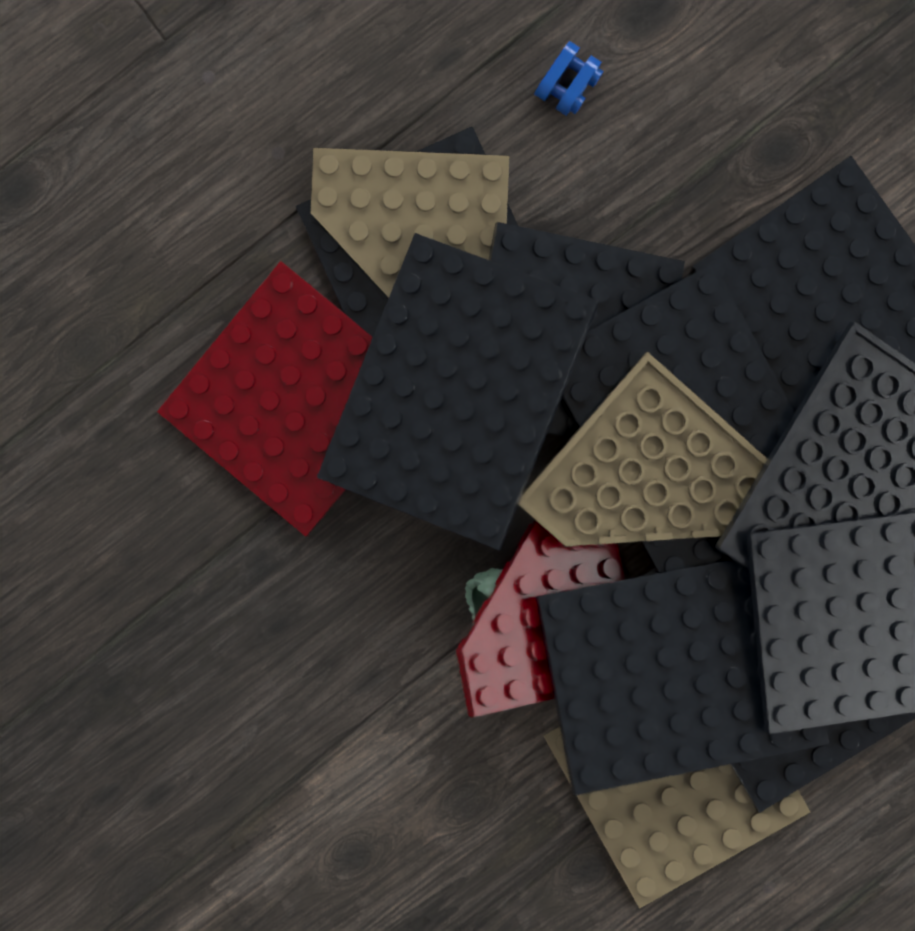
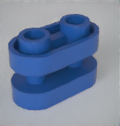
M571 41L563 48L534 93L535 96L544 102L550 95L559 99L560 101L555 109L565 116L570 111L574 114L577 113L586 99L582 96V93L588 85L594 87L604 72L600 69L602 62L591 55L586 62L577 58L576 56L581 48ZM568 68L578 74L569 88L566 89L558 83Z

